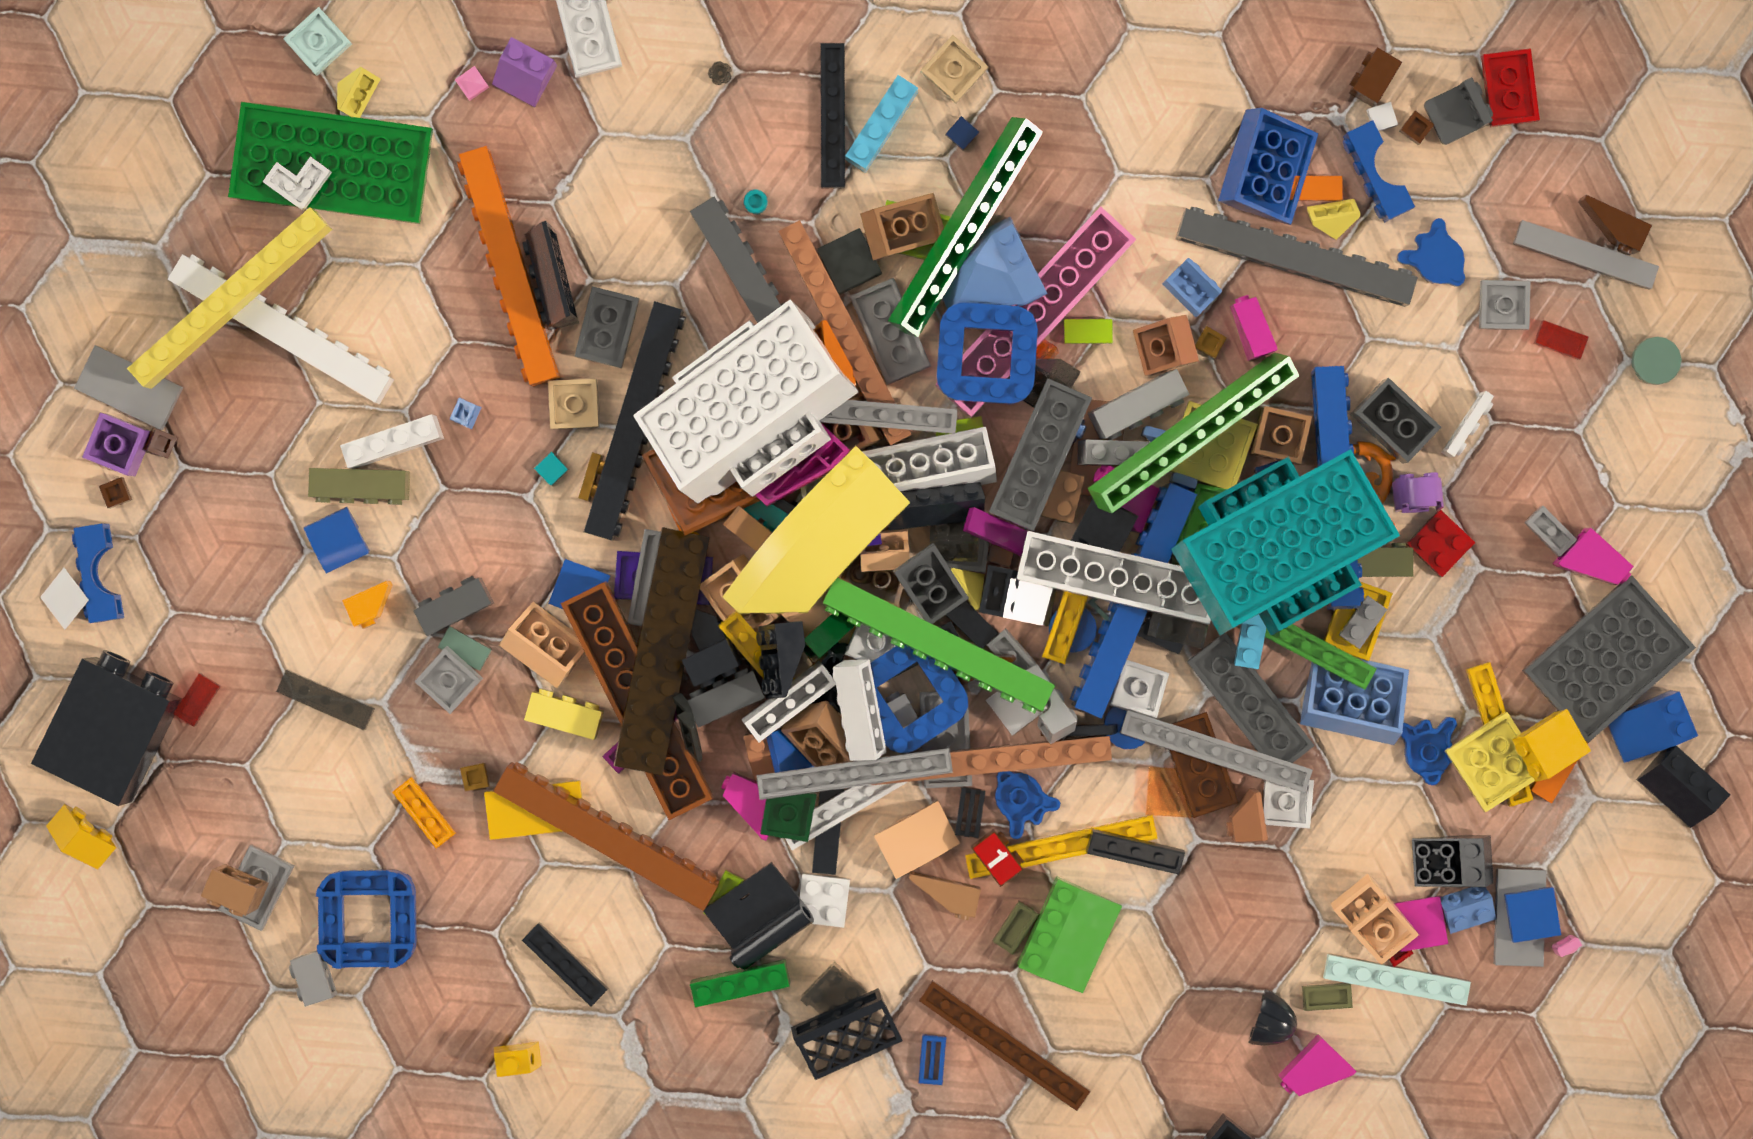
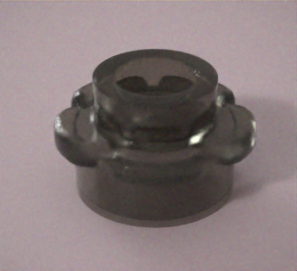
M718 61L709 68L708 75L714 84L722 85V83L726 84L731 80L732 76L730 73L732 69L727 63ZM719 71L723 73L721 76L718 75Z

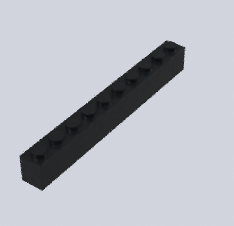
M654 301L586 522L585 533L614 541L615 537L620 536L623 524L619 522L622 514L627 513L630 501L626 499L629 491L634 490L637 478L633 476L636 468H640L643 462L641 450L643 445H647L649 442L633 415L664 393L663 378L664 375L669 376L672 363L669 362L671 352L676 353L679 344L676 336L678 330H683L686 321L682 309Z

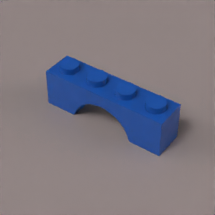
M1374 120L1347 132L1343 136L1344 141L1342 143L1344 149L1348 154L1351 153L1355 161L1353 167L1359 176L1362 175L1364 179V190L1368 197L1373 198L1376 204L1374 210L1378 218H1382L1385 223L1415 208L1405 185L1389 184L1376 171L1375 155L1384 141Z
M101 523L74 528L72 542L74 547L77 548L78 553L76 567L81 572L82 577L80 589L89 599L83 607L85 618L88 619L89 623L123 619L124 612L121 595L107 590L102 585L98 576L100 559L108 550L113 548L110 524Z

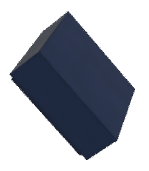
M961 116L947 131L945 136L964 151L979 134V131Z

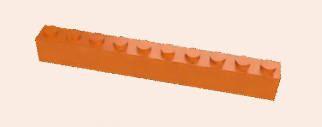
M487 146L459 154L461 161L457 162L461 176L465 175L468 183L464 185L468 199H473L475 207L471 208L475 221H479L482 230L478 231L482 244L487 245L489 253L485 254L489 267H493L496 276L492 277L497 291L501 290L503 299L500 300L502 311L504 314L508 313L510 322L507 323V328L510 336H515L517 342L514 350L517 359H522L524 368L521 369L525 383L529 382L533 387L559 379L560 375L541 319L539 307L491 151Z

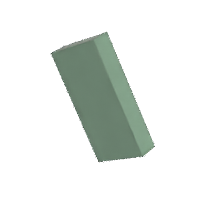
M449 626L438 646L441 650L448 646L468 665L481 671L492 649Z

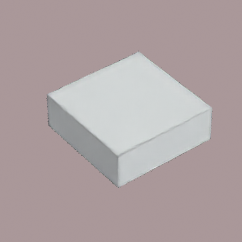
M1391 102L1366 110L1369 120H1374L1378 131L1398 125Z

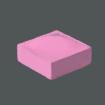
M475 66L455 79L469 101L489 88Z
M1569 935L1551 947L1556 955L1563 957L1573 954L1583 945L1579 938Z

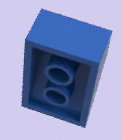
M1673 690L1626 709L1608 725L1624 763L1679 745L1698 736L1680 691Z

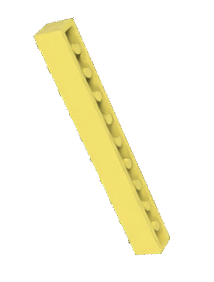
M311 207L308 208L127 368L143 387L152 389L333 229L317 211Z

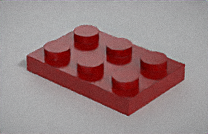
M1531 48L1483 54L1481 60L1486 101L1493 113L1491 117L1493 121L1489 123L1490 128L1538 122L1540 116Z

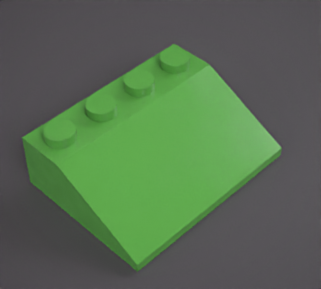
M1056 876L1017 962L1018 967L1043 979L1083 993L1122 905Z

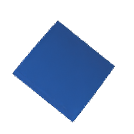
M348 507L304 527L308 540L326 574L370 552L358 530L359 526Z

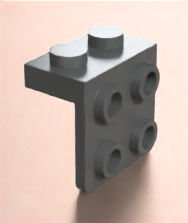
M1472 77L1463 81L1457 87L1424 103V108L1430 121L1434 124L1433 127L1443 145H1447L1477 131L1493 121L1491 118L1493 116L1492 110L1487 103H1484L1481 97L1482 89L1478 82H1474Z

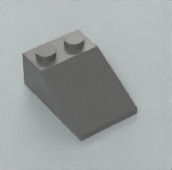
M934 543L893 570L919 614L925 621L931 624L969 599Z

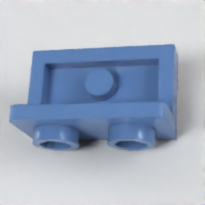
M1187 258L1162 283L1195 317L1200 315L1222 292L1217 283L1210 279L1201 270L1200 266L1190 258Z
M1470 887L1440 897L1447 929L1450 934L1496 920L1493 898L1486 887Z

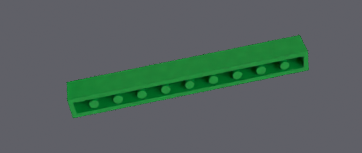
M1011 117L888 319V322L905 334L919 337L1043 133L1026 118Z

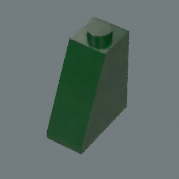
M840 613L838 617L831 614L804 638L805 647L803 651L813 663L854 627V625L847 622L848 617Z

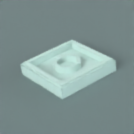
M320 7L283 38L316 76L352 45Z

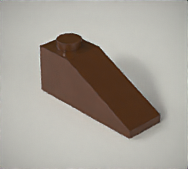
M1589 195L1579 199L1578 203L1608 241L1618 247L1617 251L1625 255L1641 251L1652 227L1651 224Z

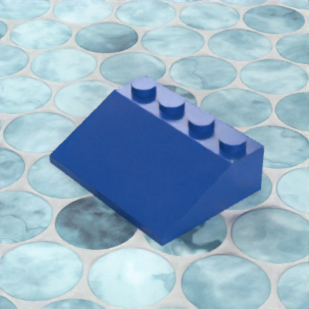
M1264 108L1245 110L1218 201L1244 212L1291 225L1319 133ZM1300 176L1293 200H1290L1294 177Z

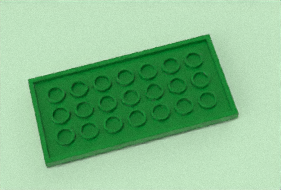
M241 102L228 197L297 207L266 185L263 180L276 162L297 176L308 159L312 157L332 173L306 209L311 207L319 211L420 224L433 129L416 125Z

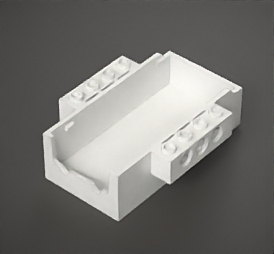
M791 299L756 325L749 320L672 377L676 383L633 415L678 489L696 503H700L711 495L721 493L736 481L743 490L753 497L830 441L831 438L820 423V420L858 393L854 384L842 373L818 335L814 332L813 329L816 327Z

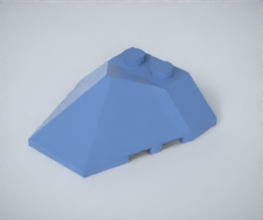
M1011 217L992 225L980 235L942 298L947 309L958 303L1010 306L1017 304L1018 306H1023L1048 294L1027 254Z

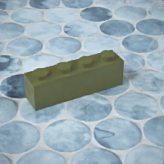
M309 468L308 497L316 498L315 502L330 503V498H340L339 503H354V499H364L363 504H378L379 499L388 500V504L402 505V500H409V471Z

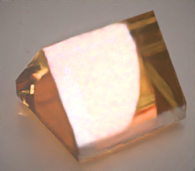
M1044 339L1036 349V364L1044 370L1059 353L1058 348Z

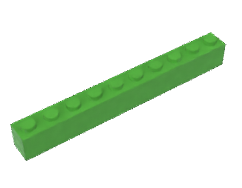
M1274 352L1091 485L1088 490L1097 507L1113 513L1299 377L1290 356Z
M840 578L833 582L822 605L826 606V612L837 617L840 613L848 617V623L859 628L861 624L870 628L869 633L876 637L882 638L883 635L892 639L891 644L901 649L907 646L914 650L913 655L923 660L929 657L935 660L934 665L947 671L948 668L957 671L956 676L969 682L972 678L980 682L978 687L988 692L994 689L1001 693L1000 698L1010 703L1016 700L1022 703V708L1030 713L1035 714L1036 711L1043 712L1055 687L1054 684Z

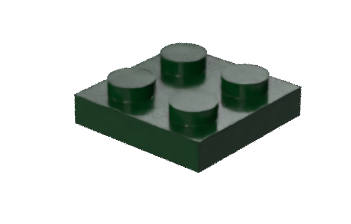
M807 793L766 799L760 834L808 842L817 794Z

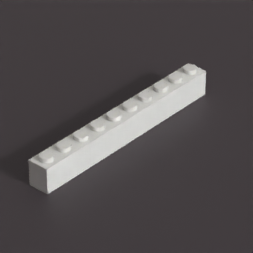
M182 254L168 278L171 282L203 301L227 281L223 278L225 273L213 266L209 270L203 266L205 261L193 254L190 258ZM260 294L233 317V319L377 404L381 403L394 381L393 378L388 376L390 371L380 365H377L376 368L368 364L369 359L359 353H356L355 356L347 352L348 346L337 340L335 343L327 340L328 335L317 328L313 332L306 327L308 324L306 321L297 316L293 319L285 315L286 309L275 303L271 307L265 303L267 298Z

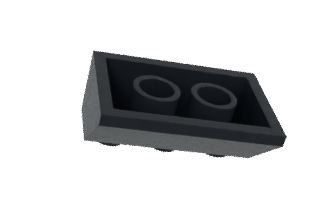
M1678 746L1662 750L1636 779L1689 828L1715 813L1731 795Z

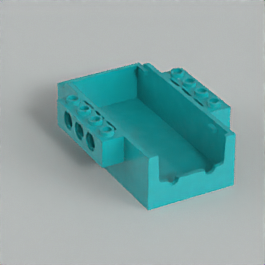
M1350 449L1302 476H1299L1290 458L1286 457L1208 499L1198 507L1208 527L1182 540L1171 550L1219 635L1258 614L1270 635H1273L1362 586L1350 564L1394 540L1400 534Z

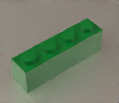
M786 959L751 966L745 970L737 969L696 978L690 982L695 1008L790 987Z

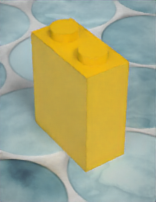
M1568 709L1550 714L1512 739L1517 753L1524 760L1528 773L1534 778L1535 782L1553 777L1591 752Z

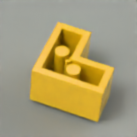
M64 804L46 825L47 829L61 852L98 870L116 849L115 844L111 840L112 835L105 829L101 828L98 830L94 828L85 818L86 813L76 806L72 808Z

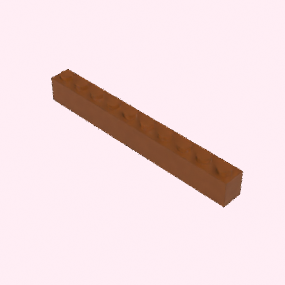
M511 762L506 767L493 790L498 795L702 911L706 908L719 885L720 880L716 879L717 876L711 871H702L695 867L696 864L690 859H681L676 856L675 852L669 847L658 846L648 835L637 834L630 825L624 822H616L609 813L603 810H595L588 801L582 798L576 799L572 797L567 789L551 785L546 777L530 773L528 768L521 763Z

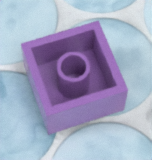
M100 412L82 458L124 475L135 477L146 452L144 446L151 431L110 414Z

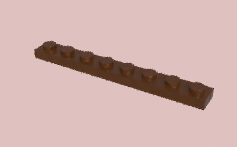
M932 980L919 998V1002L1077 1111L1091 1092L1090 1089Z

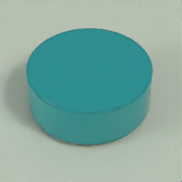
M757 189L747 192L744 197L746 210L755 215L763 213L768 206V199L765 193Z

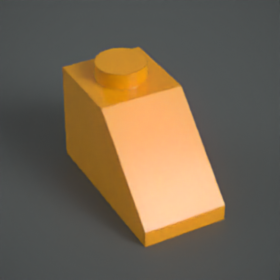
M385 581L342 600L354 627L361 626L362 629L376 624L375 619L381 617L392 589L391 581Z

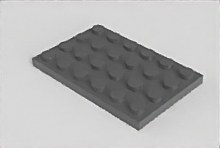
M1631 575L1627 581L1614 588L1522 671L1557 711L1568 709L1586 743H1589L1696 647Z

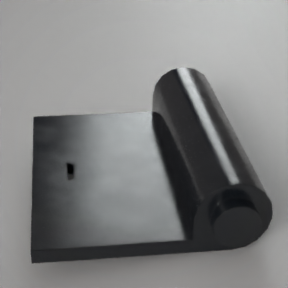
M772 862L715 900L703 911L731 946L730 960L736 968L740 967L743 970L814 922L810 910Z

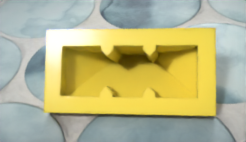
M362 67L350 73L337 83V109L350 117L360 118L380 78Z
M1355 199L1307 207L1312 225L1336 240L1360 217V211Z
M951 568L954 576L969 597L967 600L976 611L980 608L985 574Z

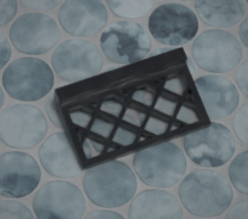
M879 988L791 1027L793 1039L797 1047H799L815 1080L903 1041ZM883 1010L884 1016L881 1022L870 1019L872 1013ZM854 1021L863 1022L859 1032L848 1029L850 1023ZM868 1024L879 1027L875 1036L864 1034ZM883 1029L893 1031L895 1035L887 1040L879 1038ZM829 1032H841L837 1042L826 1039ZM846 1034L857 1037L853 1046L842 1043ZM861 1038L872 1041L871 1046L865 1050L857 1048ZM812 1040L819 1042L816 1051L806 1049L804 1044ZM823 1044L835 1047L831 1056L820 1053ZM839 1048L850 1051L847 1058L843 1060L836 1058ZM817 1058L828 1061L825 1068L816 1070L814 1065Z

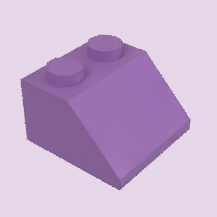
M511 37L499 59L492 85L536 107L557 64L552 58Z

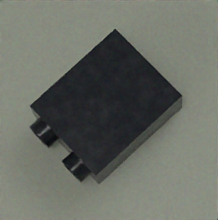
M103 650L100 658L81 659L31 764L116 806H121L133 802L179 708L182 698L170 693L174 683L168 678L147 671L144 678L141 679L127 672L130 665L128 659L114 652Z

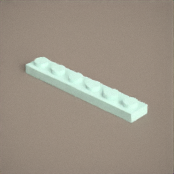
M1327 954L1323 978L1465 1006H1467L1471 984L1468 980Z

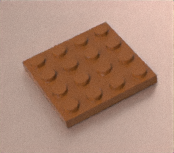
M654 449L642 454L648 470L684 536L731 515L738 506L744 509L761 501L756 495L752 497L736 481L721 493L711 495L700 503H696L678 489Z

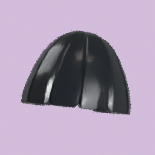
M1265 989L1261 999V1013H1259L1255 1027H1252L1248 1043L1262 1046L1283 1043L1289 1040L1297 1029V1018L1292 1008L1276 993Z

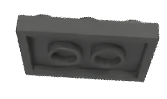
M592 286L575 357L622 369L640 299Z

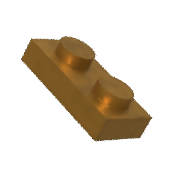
M592 452L579 499L590 502L591 497L594 498L598 487L596 480L598 474L601 475L605 464L603 455Z

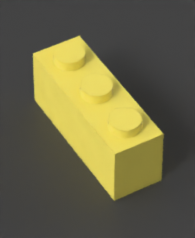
M540 688L539 692H532L524 720L595 740L604 710H600V705L587 701L585 705L576 703V698L563 695L562 699L554 697L552 691Z

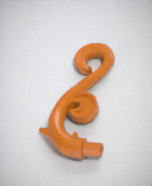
M1357 441L1356 444H1353L1354 454L1358 456L1363 455L1368 461H1371V458H1373L1381 468L1382 480L1380 485L1374 484V480L1380 477L1377 473L1366 472L1365 475L1383 505L1390 493L1393 481V469L1390 461L1396 460V457L1388 454L1374 443Z

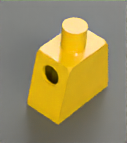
M539 1041L493 1047L497 1077L529 1074L542 1066Z

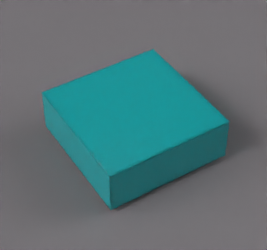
M553 452L534 468L550 486L569 470Z

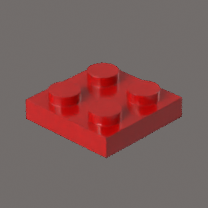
M1439 509L1406 545L1409 548H1413V552L1439 577H1443L1476 542Z

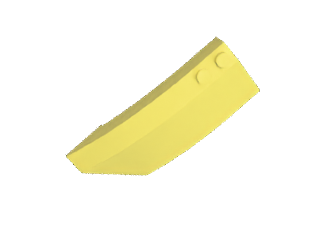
M855 446L802 499L768 537L722 596L723 599L739 614L808 613L840 574L910 502L874 462Z

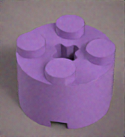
M1425 473L1423 477L1414 478V474L1399 475V478H1396L1392 483L1395 512L1402 510V513L1429 511V506H1435L1436 510L1444 508L1442 481L1438 477V473Z

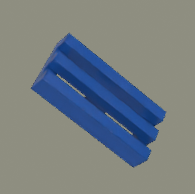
M922 1034L918 1083L943 1084L946 1036ZM927 1041H931L929 1075L927 1079L924 1078ZM936 1042H941L938 1079H933Z

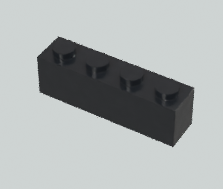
M981 482L900 491L910 504L888 524V529L891 531L966 522L969 508L975 507L985 512V496Z

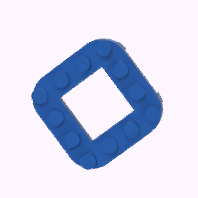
M958 303L949 307L942 316L939 332L936 379L942 393L954 401L1012 405L1024 400L1032 391L1035 379L1038 328L1033 314L1022 307L1010 305ZM964 328L1013 332L1010 379L961 376Z
M895 646L870 663L885 746L898 753H908L916 750L957 723L968 709L967 693L952 669L943 670L934 665L935 660L929 657L923 660L913 655L914 650L907 646L904 649ZM917 662L943 702L903 728L877 687Z
M340 870L328 875L321 882L316 891V897H318L319 935L317 952L332 968H396L412 957L417 943L416 889L410 875L399 870ZM344 895L390 896L391 942H345Z

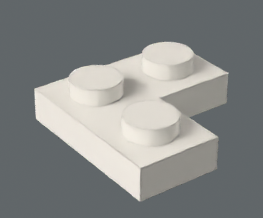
M310 157L297 176L276 162L263 182L304 211L332 172Z

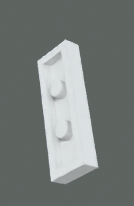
M1487 391L1480 392L1441 453L1451 458L1455 457V455L1459 456L1467 445L1465 440L1468 435L1472 436L1477 431L1480 425L1478 420L1482 414L1486 415L1492 408L1493 403H1491V400L1494 397Z

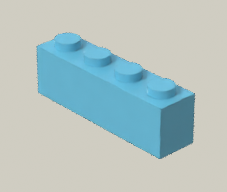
M897 75L845 155L847 162L864 173L867 172L918 94V87Z

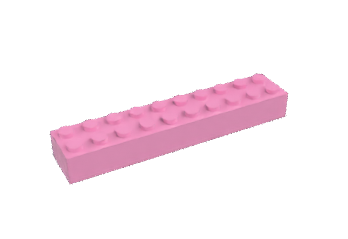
M1101 206L1038 273L1048 294L1027 305L1019 306L1031 312L1036 320L1038 328L1037 346L1136 240ZM986 329L963 354L961 376L1007 379L1010 376L1013 332ZM951 400L969 418L985 403Z

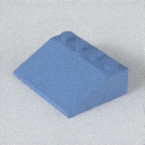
M1360 659L1377 668L1366 690L1323 667L1313 662L1311 663L1302 706L1301 725L1395 745L1403 732L1408 669Z

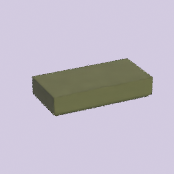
M1018 901L992 941L1013 955L1039 916V913Z
M1349 983L1302 986L1304 1011L1353 1008L1352 989Z

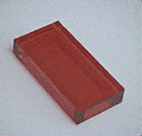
M1543 320L1534 344L1580 360L1589 336Z
M199 673L173 714L195 727L221 685Z

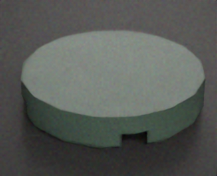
M1653 337L1637 345L1632 354L1631 364L1638 379L1646 384L1659 385L1669 382L1677 375L1682 359L1679 349L1672 341L1663 337Z

